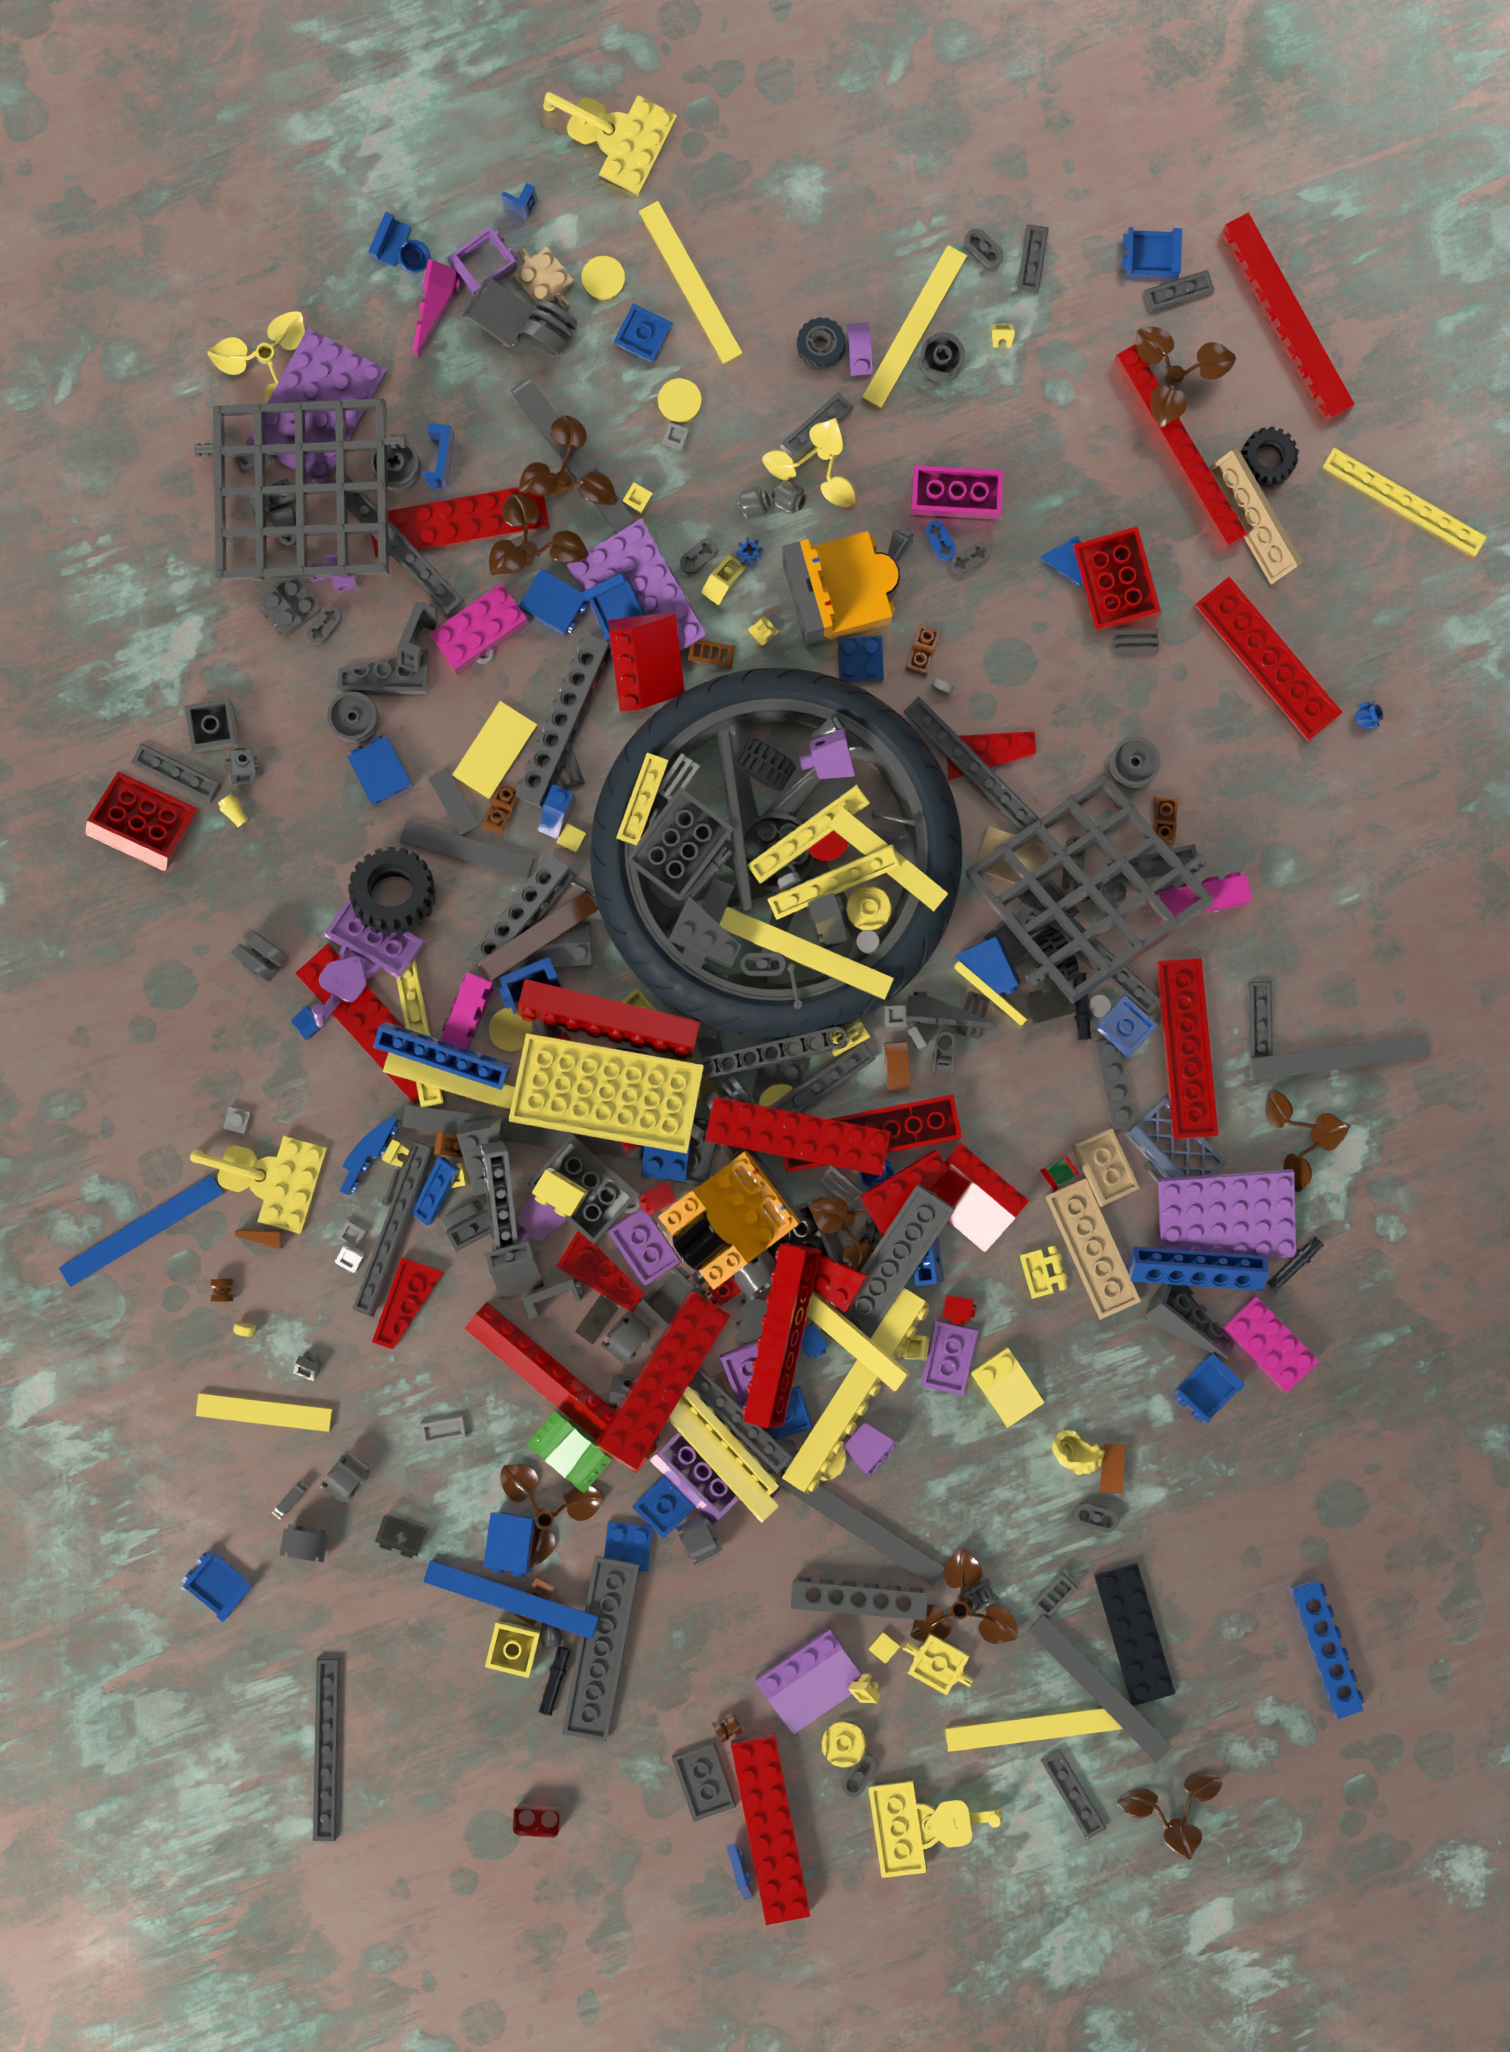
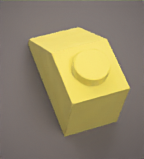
M728 555L711 573L701 594L710 601L720 605L731 592L747 566L741 564L740 561L731 555Z

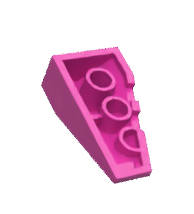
M428 259L423 283L426 298L422 299L419 307V315L422 317V321L418 320L412 350L416 357H419L454 299L455 291H459L461 285V278H458L457 270L431 259Z

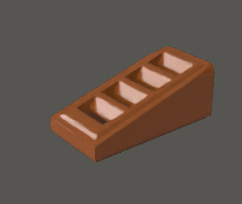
M701 639L690 646L688 662L732 668L735 646ZM697 646H701L700 657L696 656ZM706 647L710 648L709 659L704 658ZM715 648L719 649L718 660H713ZM724 650H728L726 662L722 661Z
M243 1229L235 1231V1236L275 1249L283 1248L282 1231Z
M536 1576L528 1593L550 1599L556 1586ZM536 1585L547 1591V1595L535 1589ZM514 1614V1616L532 1626L536 1623L534 1619Z

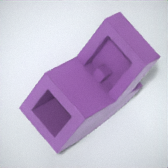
M869 322L847 324L850 375L873 374Z
M335 554L325 555L327 564L318 562L312 564L311 567L338 566V557ZM352 575L350 578L340 576L308 577L311 582L331 577L333 587L337 593L358 587L355 575Z

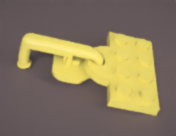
M553 92L546 93L543 104L546 111H553L557 107L572 115L567 124L568 135L585 145L597 141L600 149L608 155L599 176L636 195H639L677 117L676 114L637 95L629 114L622 112L607 114L605 106L594 99L583 98L576 105Z
M283 1135L277 1157L267 1156L258 1160L251 1149L233 1145L227 1148L223 1159L203 1154L200 1150L193 1151L190 1154V1159L195 1163L220 1169L218 1182L223 1188L241 1192L250 1187L257 1197L263 1199V1205L257 1222L301 1234L327 1148Z
M914 1780L871 1785L868 1787L882 1878L926 1873L927 1866L924 1849L932 1847L938 1840L947 1847L967 1845L972 1838L971 1824L989 1822L990 1826L996 1828L1000 1826L1003 1819V1812L1001 1810L969 1813L967 1804L961 1800L943 1801L937 1809L926 1803H917Z

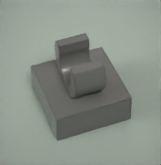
M306 1351L303 1357L298 1356L293 1373L314 1381L318 1373L320 1357L317 1356L316 1360L312 1362L307 1359L309 1352Z

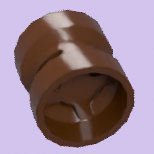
M210 1279V1286L213 1288L211 1302L233 1301V1294L231 1293L233 1279ZM216 1288H228V1290H216Z
M732 1712L726 1715L725 1719L712 1723L722 1743L728 1741L730 1736H737L742 1733V1729Z

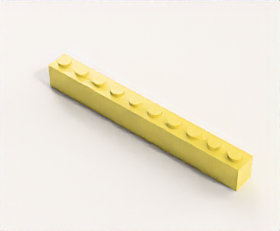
M903 1288L871 1337V1340L894 1360L896 1358L899 1359L905 1350L904 1345L907 1340H911L917 1331V1324L928 1315L929 1304ZM858 1359L782 1477L808 1495L818 1488L820 1484L819 1478L823 1472L826 1473L832 1465L831 1459L835 1453L838 1454L842 1450L845 1437L854 1431L857 1425L855 1422L859 1415H864L869 1406L867 1404L872 1396H876L881 1388L879 1384L882 1380Z

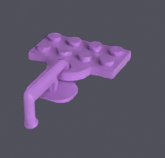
M348 898L324 933L325 937L341 945L342 948L340 950V960L328 963L319 976L320 986L332 995L324 1006L319 1004L313 1006L312 1012L316 1025L323 1027L341 1000L346 1002L355 1001L366 987L365 978L376 975L381 969L401 979L424 946V940L406 930L403 931L401 936H397L396 933H391V936H383L382 931H379L378 934L372 932L370 926L365 927L361 924L360 918L356 917L350 898Z

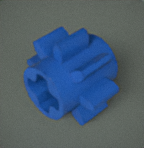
M747 537L746 543H738L741 551H737L736 556H742L741 564L747 561L753 566V561H761L758 553H762L763 548L757 547L758 540L751 542ZM751 547V550L754 551L753 556H748V553H745L747 548Z
M1373 701L1359 704L1360 710H1357L1355 713L1357 723L1360 726H1364L1365 729L1379 727L1378 721L1383 720L1382 708L1378 704L1374 705Z

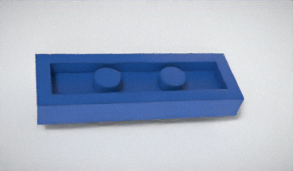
M445 1157L438 1158L412 1212L416 1218L427 1226L433 1224L460 1170Z

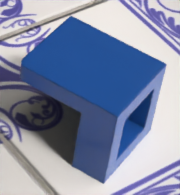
M304 1005L302 1007L303 1010L292 1018L291 1022L300 1031L305 1040H310L323 1027L316 1025L313 1012L308 1006Z

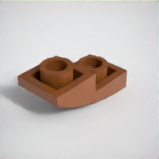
M919 624L905 670L927 676L940 630Z
M502 783L499 784L482 821V827L502 835L518 800L516 789Z
M1155 796L1153 829L1165 843L1175 844L1178 798Z
M907 1041L884 1042L886 1088L888 1090L910 1089Z
M1103 1443L1105 1455L1102 1459L1100 1492L1122 1494L1126 1445Z

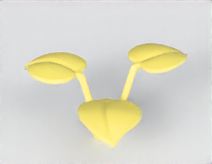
M288 312L275 318L268 326L267 335L270 340L276 343H262L249 356H246L248 353L246 344L241 339L229 337L220 341L207 351L208 356L219 370L230 375L243 373L246 370L245 360H251L254 357H257L262 364H268L276 383L269 384L265 389L264 399L267 404L279 382L272 364L275 358L273 348L278 347L279 344L285 350H294L298 347L305 334L302 313Z
M836 418L818 423L811 428L810 438L816 447L798 462H794L783 450H772L763 456L762 460L765 467L773 476L783 481L792 480L797 474L795 467L801 465L815 453H818V456L823 460L830 459L826 476L828 481H824L821 484V491L824 497L832 504L840 507H854L857 505L856 492L851 482L841 476L831 477L834 460L836 459L835 455L840 454L844 447L842 431Z

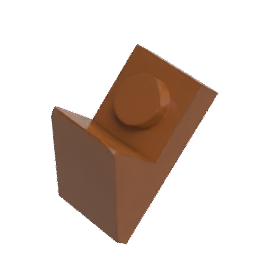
M437 1132L434 1154L463 1158L457 1134Z

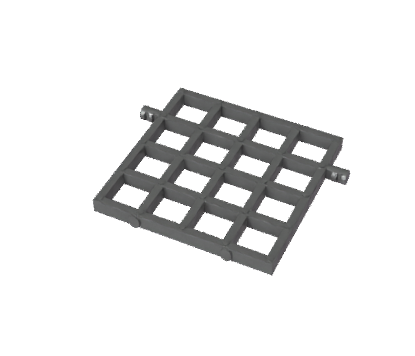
M383 398L213 406L214 444L204 443L201 445V443H195L194 452L196 457H201L202 455L209 457L214 454L216 579L219 581L246 579L264 581V579L323 576L350 578L352 575L389 574L387 447H392V449L398 448V446L406 448L407 439L405 434L387 437L386 401ZM376 409L377 440L346 441V411ZM335 411L336 442L306 443L305 413ZM294 413L295 444L265 445V414ZM254 415V445L225 447L224 416ZM377 451V481L347 483L346 452ZM336 452V483L306 484V454ZM295 454L296 485L266 486L265 455ZM254 456L255 487L225 488V457ZM377 492L378 523L348 524L347 493ZM337 493V525L307 526L306 495ZM296 495V526L266 527V496ZM255 497V528L226 529L225 498ZM378 533L379 564L348 566V534ZM337 535L338 566L308 567L307 536ZM296 536L297 568L267 569V538ZM256 538V569L227 570L226 539Z
M1106 774L1100 776L1075 795L1071 794L1068 796L1065 802L1005 844L998 845L992 853L966 870V877L1040 964V968H1036L1033 970V973L1026 975L1030 985L1035 987L1039 981L1042 982L1049 975L1072 1004L1213 905L1212 896L1192 874L1207 865L1204 857L1201 854H1197L1194 859H1190L1184 865ZM1104 789L1121 810L1097 826L1080 805ZM1071 812L1088 833L1063 849L1047 828ZM1130 819L1147 840L1122 856L1105 835ZM1038 836L1054 854V857L1030 873L1013 852ZM1096 842L1114 863L1089 880L1072 858ZM1153 849H1156L1173 870L1148 886L1131 865ZM1005 859L1021 880L996 896L980 875ZM1063 865L1080 887L1055 903L1038 882ZM1122 872L1138 890L1139 894L1115 910L1098 888ZM1179 879H1182L1199 900L1175 917L1157 895ZM1030 889L1047 910L1022 927L1005 905ZM1089 896L1106 917L1084 933H1081L1064 912ZM1148 902L1166 924L1141 941L1123 919ZM1055 919L1072 941L1050 957H1047L1030 936ZM1115 926L1132 948L1107 964L1090 942ZM1081 949L1097 968L1098 972L1073 988L1056 966Z

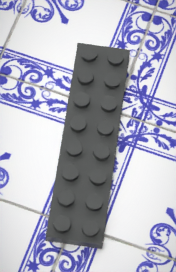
M917 1184L860 1272L869 1274V1277L851 1308L847 1312L842 1311L838 1307H836V1310L866 1336L871 1338L956 1208L920 1184ZM823 1329L821 1330L822 1332H824L825 1334H827L828 1336H830V1335H829L827 1332H825Z
M595 1555L585 1612L600 1618L593 1639L580 1635L562 1734L607 1742L639 1563Z

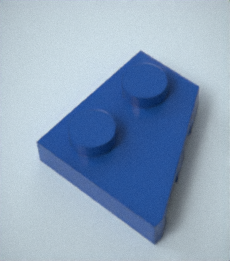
M1078 536L1040 556L1042 562H1046L1055 568L1057 572L1069 577L1071 581L1079 586L1083 584L1073 547L1074 544L1081 543Z
M735 1843L726 1847L738 1889L744 1900L753 1898L750 1884H752L750 1874L744 1870L743 1863L746 1862L743 1850H738Z

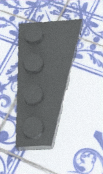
M428 649L421 650L422 665L419 673L398 666L397 657L380 659L378 662L369 664L362 663L338 669V693L352 691L359 693L427 694Z

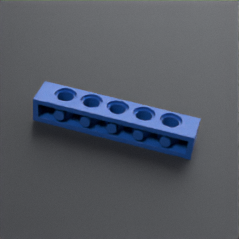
M384 1022L379 1026L373 1045L377 1049L500 1090L506 1085L512 1064L388 1022Z
M1133 1246L1128 1265L1130 1281L1260 1291H1263L1269 1274L1266 1256Z
M1312 1579L1290 1587L1334 1716L1337 1719H1341L1364 1711L1362 1704L1365 1703L1360 1690H1356L1354 1684L1357 1682L1353 1669L1349 1670L1347 1661L1350 1660L1345 1647H1341L1339 1641L1342 1639L1338 1626L1334 1627L1332 1618L1335 1617L1330 1604H1326L1324 1596H1327L1324 1584H1319L1318 1580ZM1317 1599L1319 1602L1318 1608L1310 1611L1308 1608L1309 1602ZM1319 1621L1326 1622V1629L1323 1632L1316 1631V1624ZM1332 1642L1334 1645L1333 1651L1329 1654L1324 1653V1645ZM1335 1664L1341 1665V1672L1338 1675L1331 1674V1668ZM1348 1686V1694L1344 1697L1339 1696V1688Z

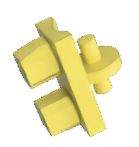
M860 1019L841 1027L848 1033L849 1043L846 1047L834 1050L832 1053L835 1057L870 1038ZM841 1032L835 1033L833 1035V1042L835 1044L842 1042L843 1034Z

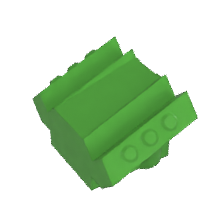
M556 1411L550 1415L527 1443L534 1452L539 1454L549 1465L583 1493L612 1461L606 1453L594 1446L595 1440L571 1420H567Z

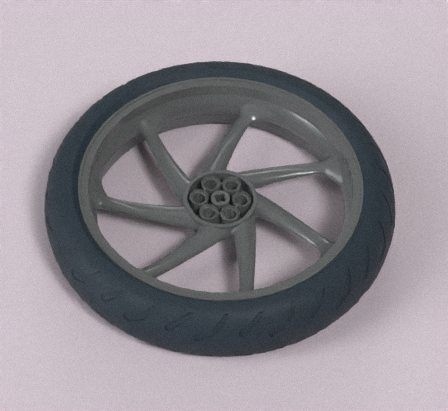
M760 668L723 675L683 692L655 712L625 744L605 779L594 813L590 844L591 876L597 905L607 932L627 965L653 993L684 1015L718 1030L756 1038L782 1039L832 1027H842L855 1022L891 1000L919 973L938 946L955 907L962 872V835L953 793L940 764L926 742L899 713L868 691L830 675L795 668ZM839 715L847 727L845 734L851 757L873 764L892 790L903 819L918 822L917 826L904 823L905 831L902 834L869 829L888 845L892 844L899 854L944 889L948 895L935 911H932L903 887L900 899L891 918L878 935L880 939L878 950L874 953L866 954L857 946V937L863 930L855 927L848 918L846 911L848 899L844 891L835 894V898L840 897L844 908L843 914H841L844 927L853 941L848 959L894 978L885 1000L828 975L796 982L799 1000L803 1004L802 1008L797 1010L794 1008L795 998L792 983L770 984L767 981V976H748L745 973L727 975L706 963H703L701 970L680 963L679 961L685 948L668 939L671 934L670 925L677 921L684 904L676 907H669L663 904L650 891L647 877L625 860L635 845L616 839L647 753L668 760L662 782L681 753L688 757L704 743L717 737L720 730L729 729L733 760H735L750 733L767 722L795 723L818 729L831 716ZM734 762L747 865L782 840L785 830L792 829L794 831L809 820L796 818V814L824 780L818 778L815 767L806 772L763 815H760L756 807L750 775L741 770ZM667 785L663 789L665 792L667 791ZM658 792L641 838L647 831L648 822L654 810L658 808L661 812L667 805V799ZM764 827L772 828L773 835L770 838H764L760 832ZM726 839L723 845L727 849L722 854V857L728 850L733 853L732 841ZM751 845H757L760 848V853L757 856L748 854L747 850ZM807 850L804 852L805 857L802 860L797 861L794 859L784 866L792 872H797L801 879L798 884L792 887L831 871L826 861L814 858ZM731 855L725 865L735 870L734 856ZM748 868L752 900L771 893L776 895L790 889L780 890L777 883L778 879L781 878L779 871L760 884ZM737 882L731 884L734 888L726 908L740 905ZM705 897L695 900V902L701 907ZM772 911L769 925L787 932L794 912L776 920ZM763 947L761 953H774Z

